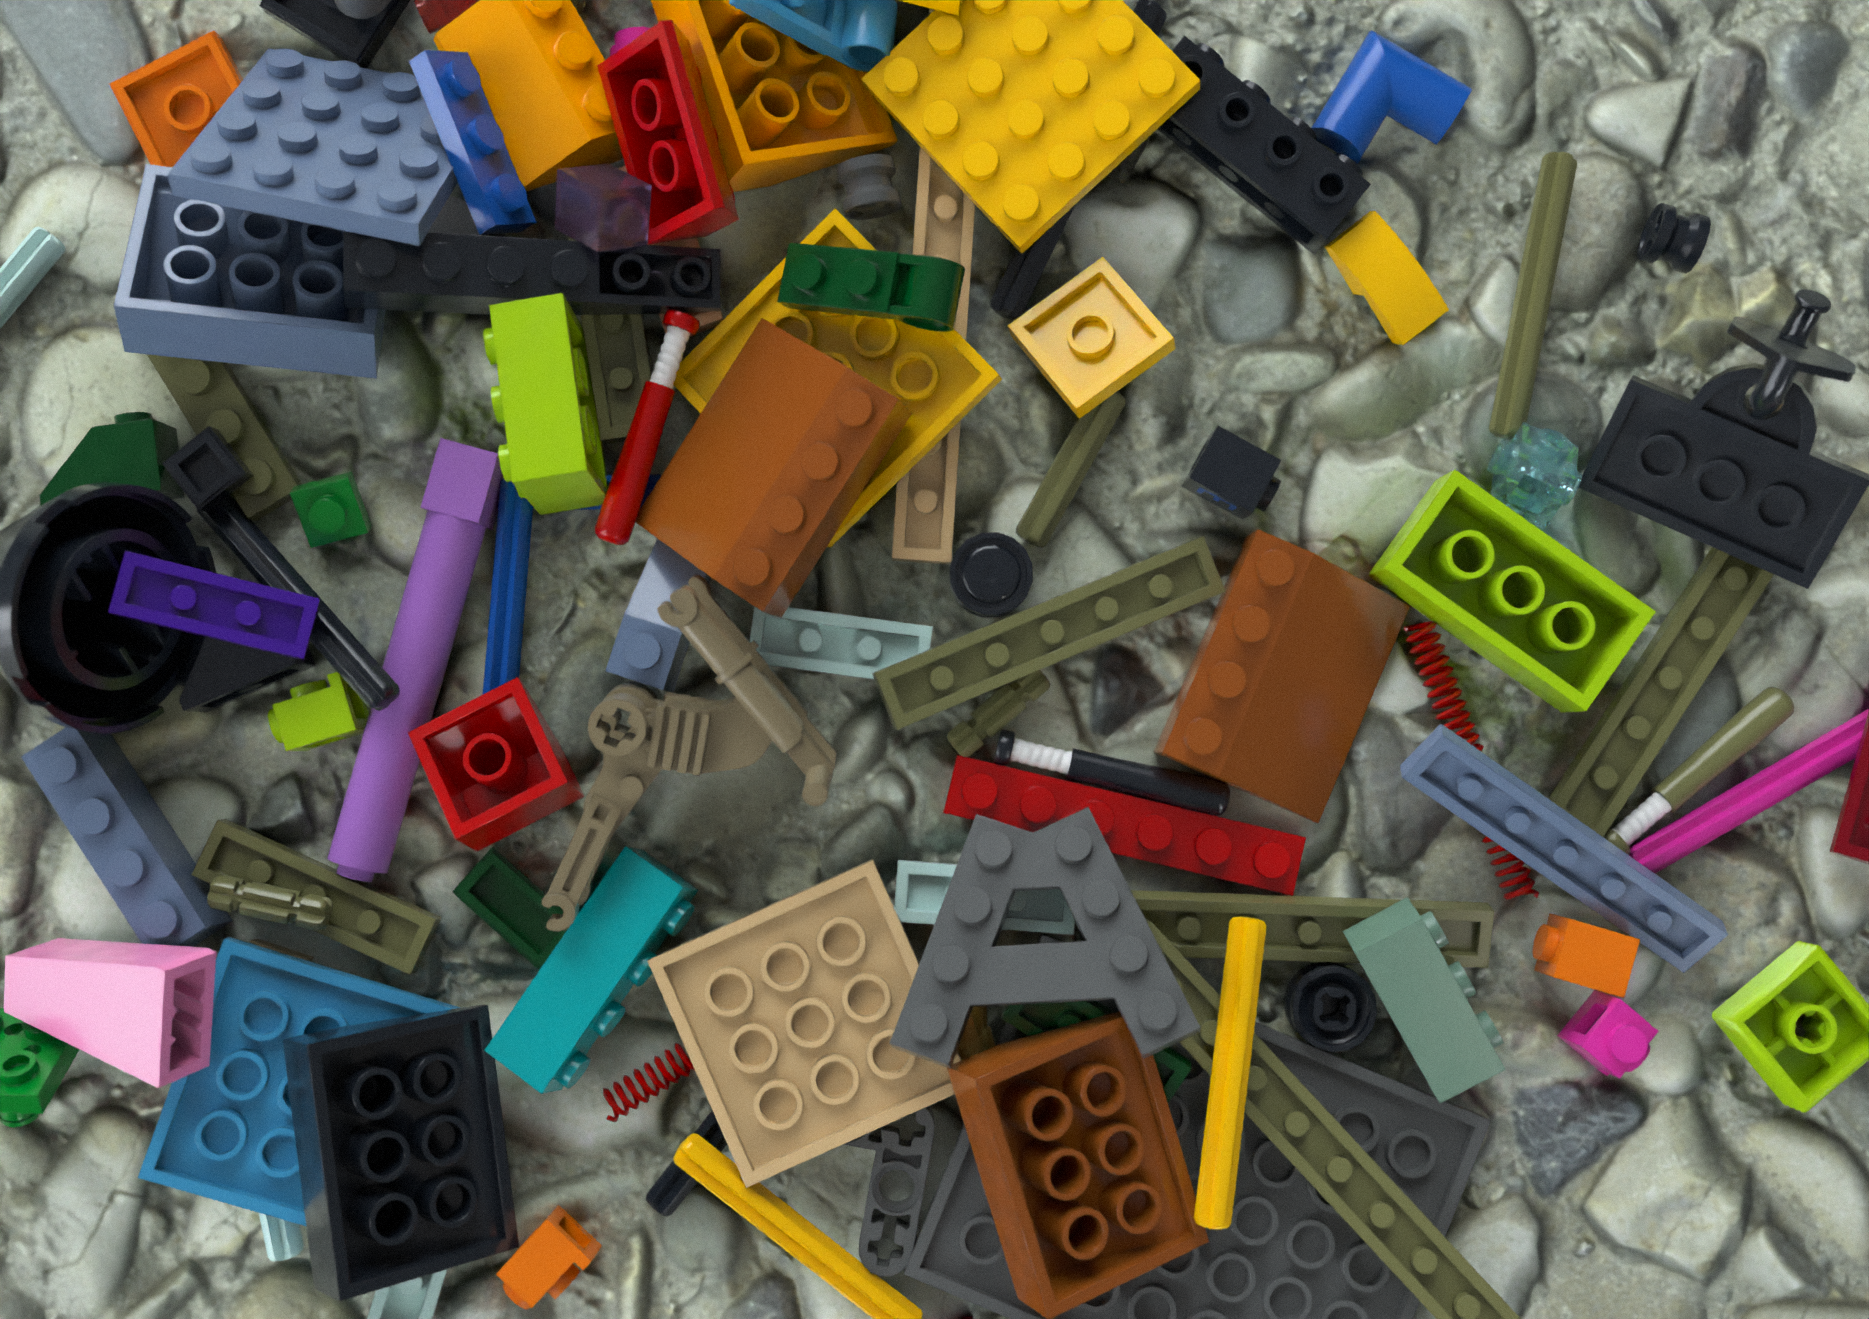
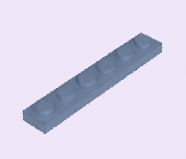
M1440 724L1400 765L1403 779L1632 937L1639 938L1641 944L1681 972L1685 973L1728 936L1723 921L1444 725Z

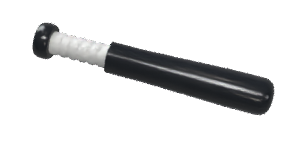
M1005 729L1000 731L993 761L1003 766H1007L1009 761H1017L1021 764L1038 766L1042 769L1047 768L1050 771L1066 774L1068 779L1214 816L1222 815L1226 811L1230 800V788L1227 783L1220 780L1113 758L1075 748L1072 751H1064L1063 749H1055L1050 746L1046 747L1042 744L1037 745L1033 742L1018 740L1015 738V732Z

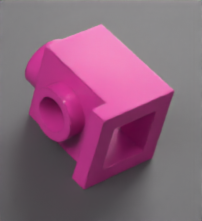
M1594 990L1557 1036L1606 1076L1611 1074L1620 1079L1625 1072L1635 1070L1645 1061L1651 1049L1649 1043L1659 1031L1621 999Z

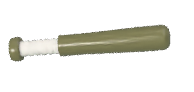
M1768 687L1759 693L1682 764L1651 789L1652 796L1648 797L1644 803H1641L1637 809H1634L1615 828H1609L1604 838L1629 855V846L1634 840L1645 833L1664 814L1676 812L1702 788L1785 722L1794 713V703L1790 696L1776 687Z

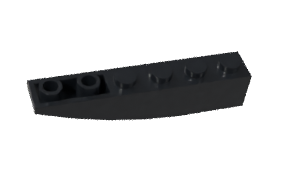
M343 230L344 298L346 308L490 314L489 305L563 293L575 315L663 314L667 310L686 313L719 311L721 309L720 249L427 233L420 246Z

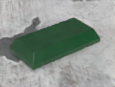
M494 847L484 855L452 891L453 894L538 970L541 969L568 930V928L562 931H550L547 929L546 923L550 917L556 913H564L563 909L558 905H553L550 908L543 906L542 899L546 893Z

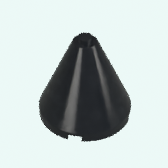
M113 482L91 483L78 486L60 494L0 530V672L23 702L43 718L64 727L91 733L106 734L128 731L140 727L164 713L163 707L158 705L177 685L185 686L205 636L116 616L108 612L125 551L216 573L210 548L197 545L190 529L186 525L193 518L171 498L153 489L138 485Z

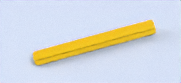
M1243 916L1232 917L1229 921L1194 1212L1196 1224L1214 1230L1228 1228L1232 1221L1266 935V924L1264 921Z
M690 1134L680 1144L673 1157V1161L678 1167L871 1318L922 1319L923 1313L918 1306L881 1277L871 1273L862 1262L760 1182L746 1188L737 1165L699 1134Z

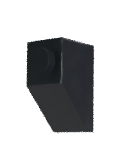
M205 637L179 701L183 711L209 712L313 668L316 665L309 648H307L305 659L302 660Z

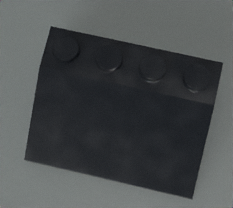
M482 1004L361 1023L283 1039L314 1289L340 1302L519 1247L495 1058L484 1051L492 1040L488 1005Z

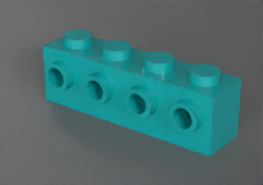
M625 846L484 1051L541 1094L559 1091L563 1087L569 1089L575 1085L590 1064L591 1059L586 1054L599 1035L604 1038L610 1034L623 1017L626 1008L621 1003L634 984L637 987L641 986L652 975L647 961L657 955V950L668 934L672 936L678 934L691 918L695 906L690 902L698 892V889L644 850Z

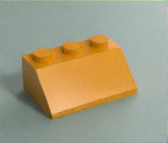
M479 0L435 33L433 41L439 51L468 52L472 64L480 76L481 86L495 121L503 133L504 143L518 178L525 187L526 192L623 159L597 67L605 59L571 0Z

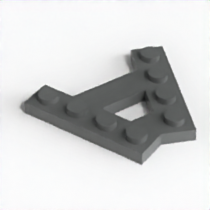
M1089 807L1034 833L976 814L889 1043L893 1048L951 1069L973 1007L1114 999L1143 1059L1200 1032L1201 1027ZM1059 889L1085 940L1083 942L996 946L1015 892L1028 890Z

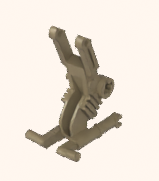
M698 574L693 575L689 579V586L684 585L680 589L673 591L670 595L671 603L669 601L662 602L658 606V614L666 624L677 627L718 675L714 678L719 685L724 683L734 695L724 700H706L702 697L695 698L690 697V695H678L667 691L663 700L657 698V695L648 686L640 682L631 681L624 682L613 688L593 710L588 720V733L595 747L603 752L604 761L598 777L584 800V813L551 886L542 899L543 906L550 908L553 905H558L564 912L562 914H553L546 923V927L550 931L565 930L574 922L579 912V905L588 899L593 890V878L615 831L661 770H676L679 773H690L700 776V774L745 768L757 762L773 741L783 754L786 752L806 775L802 791L804 801L811 806H819L825 803L828 798L837 752L808 718V711L756 650L759 645L755 640L750 642L710 595L708 582ZM619 708L630 712L628 723L631 727L620 724L622 714L618 710Z

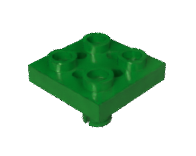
M0 1008V1120L7 1127H21L37 1119L39 1114L44 1113L80 1049L5 1013L4 1008Z

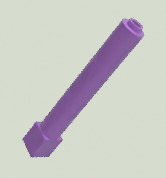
M443 438L439 440L420 506L427 510L382 666L399 686L400 694L384 710L378 711L370 708L327 858L339 864L336 873L340 876L358 881L372 882L375 873H388L420 762L408 732L432 720L486 529L493 530L498 513L500 481L503 478L498 453Z

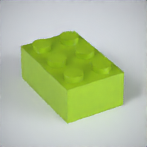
M563 293L489 305L492 327L484 328L483 339L487 358L491 365H497L499 385L491 387V401L497 422L505 424L507 444L499 445L498 447L499 463L504 480L506 482L512 481L519 497L526 498L540 515L602 505L608 489L607 472L584 333L579 320Z

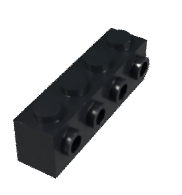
M1184 35L1172 52L1200 79V90L1157 130L1315 255L1371 184L1362 177L1363 172L1352 159L1340 153L1334 155L1316 141L1317 136L1307 123L1297 117H1286L1270 104V97L1259 85L1250 80L1242 82L1225 68L1223 59L1214 49L1203 43L1196 45Z

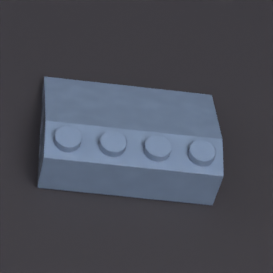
M145 165L114 301V310L125 352L377 379L385 310L345 307L343 230L173 196L168 172L173 167Z

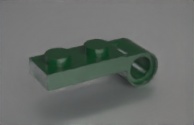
M789 243L777 302L790 309L895 319L920 329L950 332L954 329L965 268L951 260L933 256Z

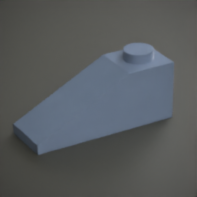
M658 538L624 613L605 671L661 690L674 692L690 642L677 627L666 624L660 618L658 606L664 601L671 603V593L684 585L689 586L688 581L693 575L698 574L702 576L708 584H710L711 577Z

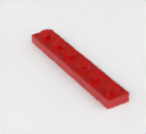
M956 756L943 811L945 814L974 820L976 814L1034 833L1089 807L1111 853L1291 896L1294 894L1306 837L969 757Z

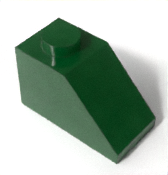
M147 412L118 414L114 416L115 424L92 427L40 493V505L42 506L60 494L78 486L99 482L138 485L158 491L171 499L185 498L184 491L162 464L179 450L176 428L153 419V415Z

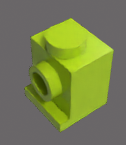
M338 672L327 675L330 687L327 686L326 680L298 685L290 689L292 699L272 704L273 708L268 711L269 726L275 739L279 743L284 744L285 751H308L363 734L369 715L367 706Z

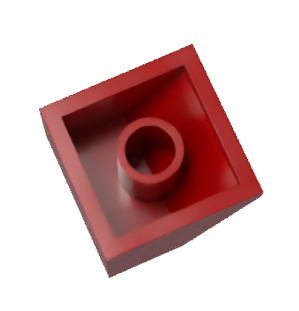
M519 677L408 732L455 839L476 852L585 797L560 743Z

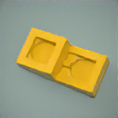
M1369 211L1324 246L1352 293L1365 297L1393 344L1405 345L1449 310L1418 261L1376 211Z

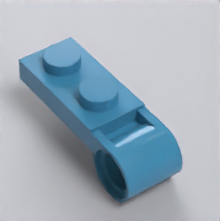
M729 0V4L818 53L828 55L858 71L869 72L886 55L890 56V51L894 47L898 5L895 0Z

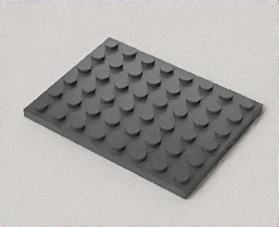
M1041 932L1037 944L1064 943V941ZM1114 999L1096 1000L1114 1012L1119 1011ZM1005 1021L995 1046L1024 1038L1028 1035ZM1255 1021L1254 1033L1445 1237L1491 1120L1449 1101L1439 1103L1436 1096L1326 1050L1316 1048L1312 1044ZM1178 1042L1170 1046V1048L1191 1060L1192 1069L1169 1101L1168 1106L1196 1196L1211 1076ZM1244 1113L1231 1225L1222 1230L1205 1228L1209 1239L1208 1243L1052 1319H1413L1420 1301ZM963 1123L915 1240L909 1262L904 1268V1275L1009 1319H1047L1017 1297Z

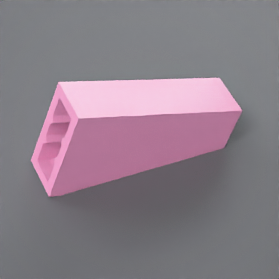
M57 938L5 956L4 1012L160 1088L210 1066L216 952L209 948Z

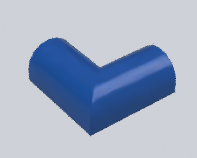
M1372 30L1368 32L1311 128L1315 132L1318 142L1337 153L1349 157L1356 164L1361 160L1386 116L1437 145L1457 117L1472 89Z

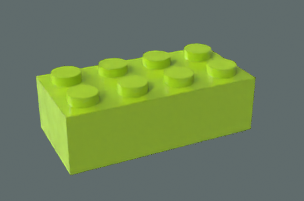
M1453 470L1433 482L1368 574L1372 579L1427 618L1438 623L1437 625L1561 713L1588 710L1656 612L1457 470Z

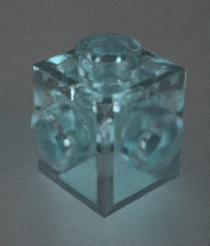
M1523 422L1511 442L1502 439L1490 458L1487 471L1493 474L1491 495L1530 523L1545 529L1561 505H1567L1572 500L1581 483L1582 473L1577 471L1578 446L1571 443L1566 436L1558 431L1548 428L1539 429Z

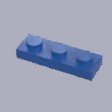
M424 50L411 59L409 63L449 162L453 167L454 174L479 235L519 233L537 223L527 200L525 187L518 178L504 143L503 133L495 121L482 89L480 76L473 66L468 52Z

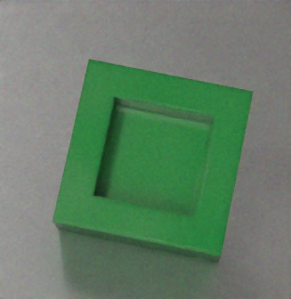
M352 471L294 486L290 491V496L310 548L369 533L372 528Z

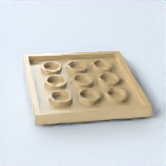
M873 859L662 952L647 961L746 1188L955 1094L947 1067L900 1051L889 1044L917 972L919 962ZM958 1050L953 1064L962 1060Z

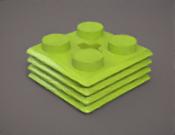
M1802 941L1795 942L1712 1012L1713 1020L1784 1105L1800 1110L1803 1113L1808 1112L1869 1061V1004L1819 945ZM1801 1015L1807 1017L1801 1024L1806 1032L1801 1037L1795 1034L1796 1021Z

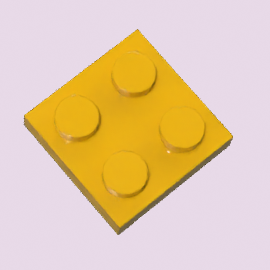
M1103 256L1007 325L1011 337L1079 419L1176 349L1174 337Z

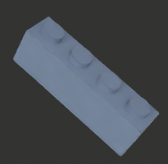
M65 727L21 756L142 944L194 947L233 921L228 912L213 909L208 905L209 883L191 875L196 863L111 733H91Z

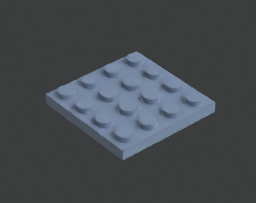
M269 48L168 172L173 196L420 246L458 183L414 75L404 72L387 73L362 68L351 61H328L304 56L292 49L274 50Z

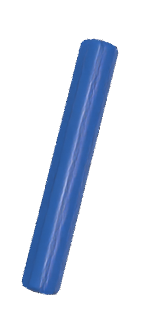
M504 477L500 481L483 694L519 677L533 506L526 498H520L512 481L506 482Z

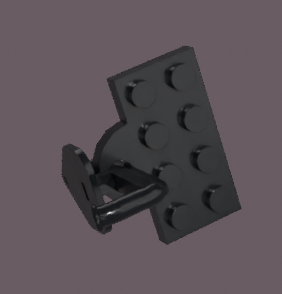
M1804 289L1799 290L1795 294L1794 300L1796 304L1781 331L1743 317H1734L1727 332L1731 336L1767 357L1763 365L1753 363L1729 367L1708 379L1692 399L1633 375L1576 487L1809 589L1869 486V474L1811 450L1818 428L1815 402L1802 382L1796 379L1798 372L1850 382L1855 374L1856 366L1848 359L1832 351L1807 342L1821 315L1831 309V302L1826 296L1817 291ZM1754 386L1749 400L1751 410L1746 403L1745 396L1747 391ZM1784 400V404L1781 406L1779 410H1777L1778 407L1781 405L1782 401Z

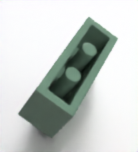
M1406 897L1343 931L1439 1103L1506 1070L1494 1049L1503 1044L1504 1041L1485 1010L1475 1015L1467 998L1477 994L1459 961L1448 965L1439 949L1449 944V941L1431 911L1420 916L1411 901Z

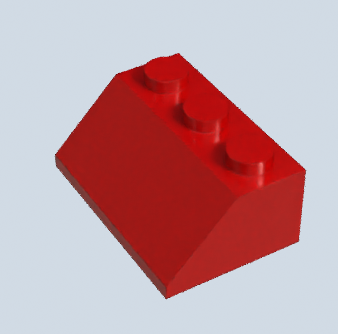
M661 20L597 65L648 245L706 237L739 220L735 207L734 192L728 182L718 146V135L711 121L702 89L701 74L695 64L690 42L673 20Z

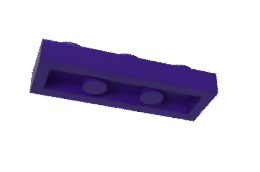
M125 551L108 612L116 616L304 660L320 599Z

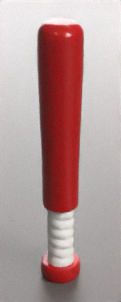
M667 310L664 314L663 325L667 327V333L664 335V342L661 345V351L658 354V360L655 363L650 381H645L594 531L596 536L611 544L624 545L631 538L662 432L675 395L673 382L676 379V373L679 370L689 336L696 335L700 327V321L697 318L680 311Z

